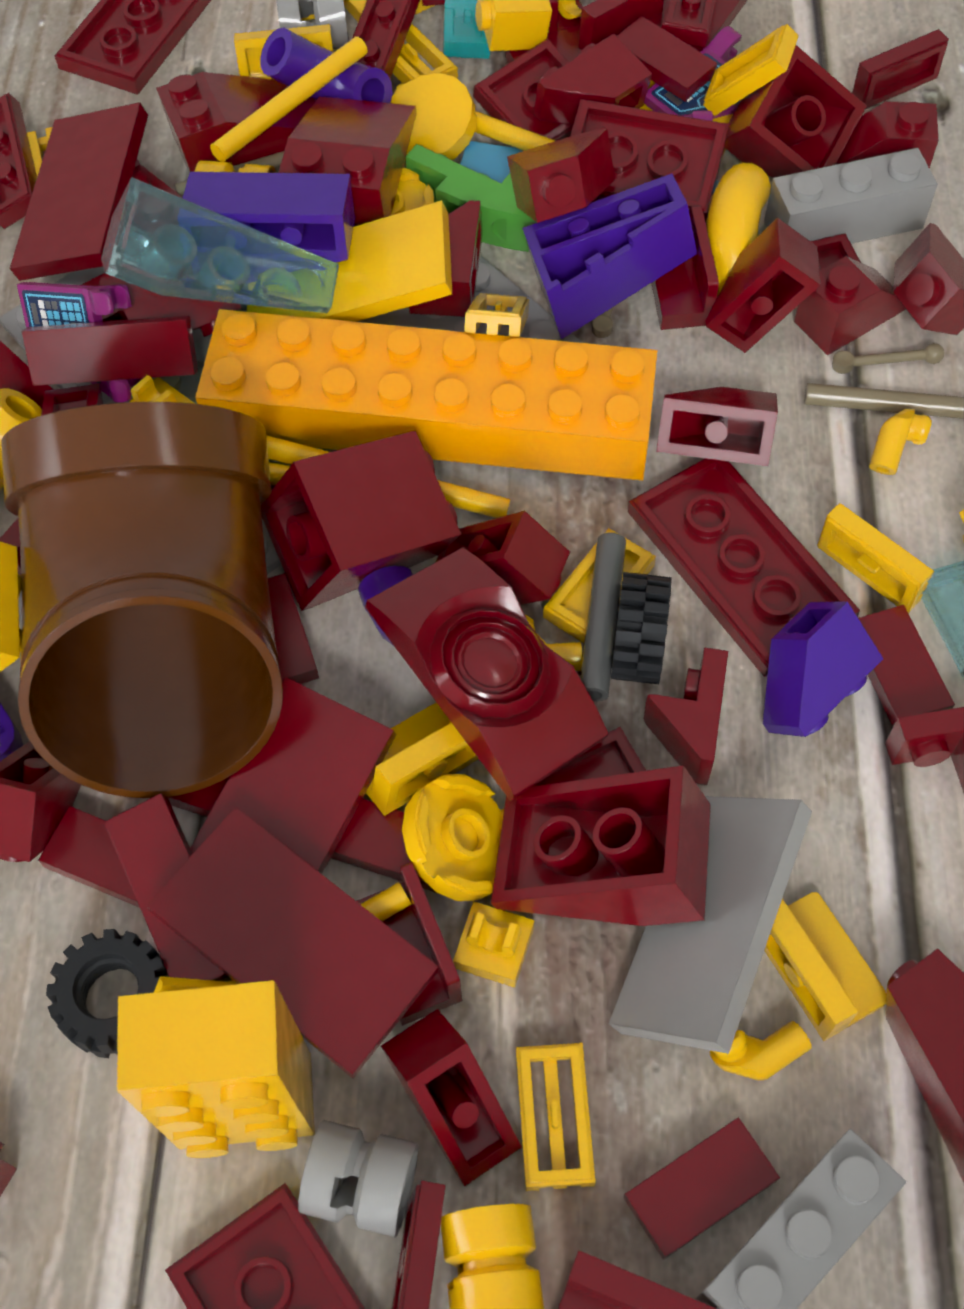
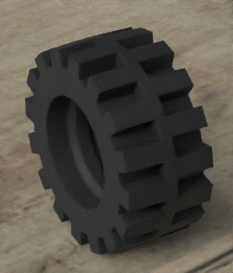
M104 929L103 937L98 939L93 933L81 937L84 946L78 950L72 944L66 948L63 953L68 959L64 965L55 962L50 972L55 978V983L47 984L46 996L52 1002V1005L48 1006L51 1018L57 1023L59 1030L73 1044L86 1053L90 1051L97 1057L108 1059L111 1053L117 1055L118 1016L100 1019L89 1013L86 999L88 991L96 979L109 971L117 969L128 970L137 978V994L154 993L160 976L169 977L161 956L147 940L142 941L137 934L125 931L124 936L120 935L116 929Z

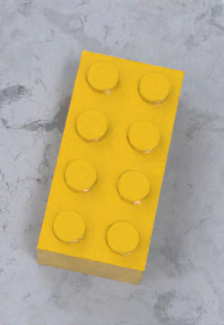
M274 980L118 996L117 1092L179 1150L186 1149L187 1157H219L229 1153L228 1144L256 1142V1149L261 1151L286 1150L298 1146V1137L315 1135L311 1053Z

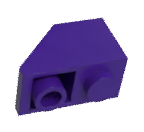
M848 601L809 602L771 639L763 725L768 733L806 737L817 732L827 723L829 719L828 714L845 697L860 690L867 682V675L883 660L882 655Z

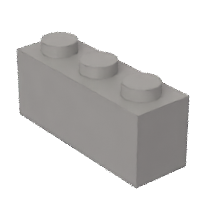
M919 148L775 177L772 179L764 224L767 228L778 217L809 241L846 233L851 244L923 229L938 184Z
M850 1128L696 1299L716 1309H797L907 1181Z

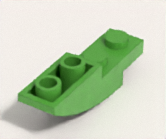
M418 144L405 156L406 168L417 173L420 181L426 186L427 183L433 190L434 202L442 200L448 214L470 200L481 201L483 243L529 252L522 228L537 222L517 207L510 173L502 183H499L485 174L475 172L442 154H437Z

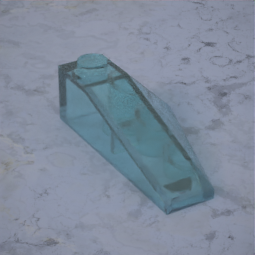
M132 177L112 215L101 257L105 274L162 296L328 313L332 308L339 268L337 263Z

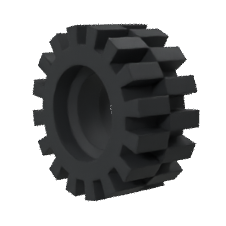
M623 572L611 679L659 685L667 635L672 577Z

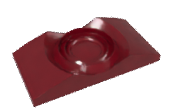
M464 547L367 600L365 605L367 611L510 801L590 750L608 736L609 733L597 707L573 665L546 646L528 623L512 587L482 560Z

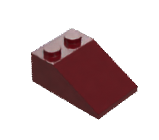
M200 72L194 75L185 74L177 76L170 80L168 84L157 87L156 90L189 172H195L196 165L200 160L220 162L211 151L210 145L288 86L275 79ZM309 97L225 162L235 166L285 151L289 136L316 100Z
M319 96L289 136L278 173L350 174L355 214L354 227L391 216L416 117V106Z
M684 765L534 786L512 801L506 796L491 904L496 909L635 926L704 921L711 804Z

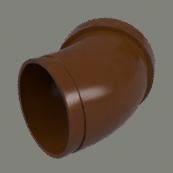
M126 402L62 410L30 419L10 429L2 437L1 456L5 507L19 518L22 630L18 705L22 726L29 741L48 764L67 778L93 790L116 796L152 798L160 793L167 797L177 796L209 787L236 773L248 764L268 742L276 727L282 707L283 690L270 603L260 505L271 494L265 427L251 416L215 406L178 402Z

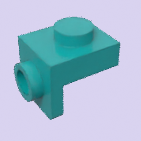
M445 0L443 54L447 57L490 59L485 32L479 31L476 24V4L478 0Z

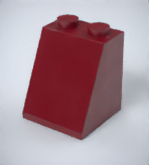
M416 431L294 461L272 489L270 496L261 504L262 520L301 611L313 608L358 589L364 577L373 571L389 566L409 568L436 557L461 535L457 525L455 509L446 500L435 476L432 457L423 449Z

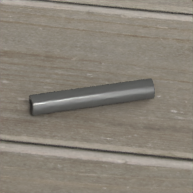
M616 533L601 534L597 540L580 675L581 681L595 702L604 701L609 697L626 549V539Z

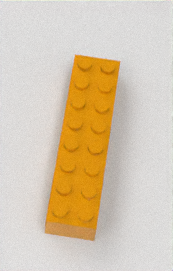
M219 309L195 399L197 404L230 409L251 416L265 427L266 435L314 448L341 450L416 431L423 449L430 454L432 460L643 481L658 350Z

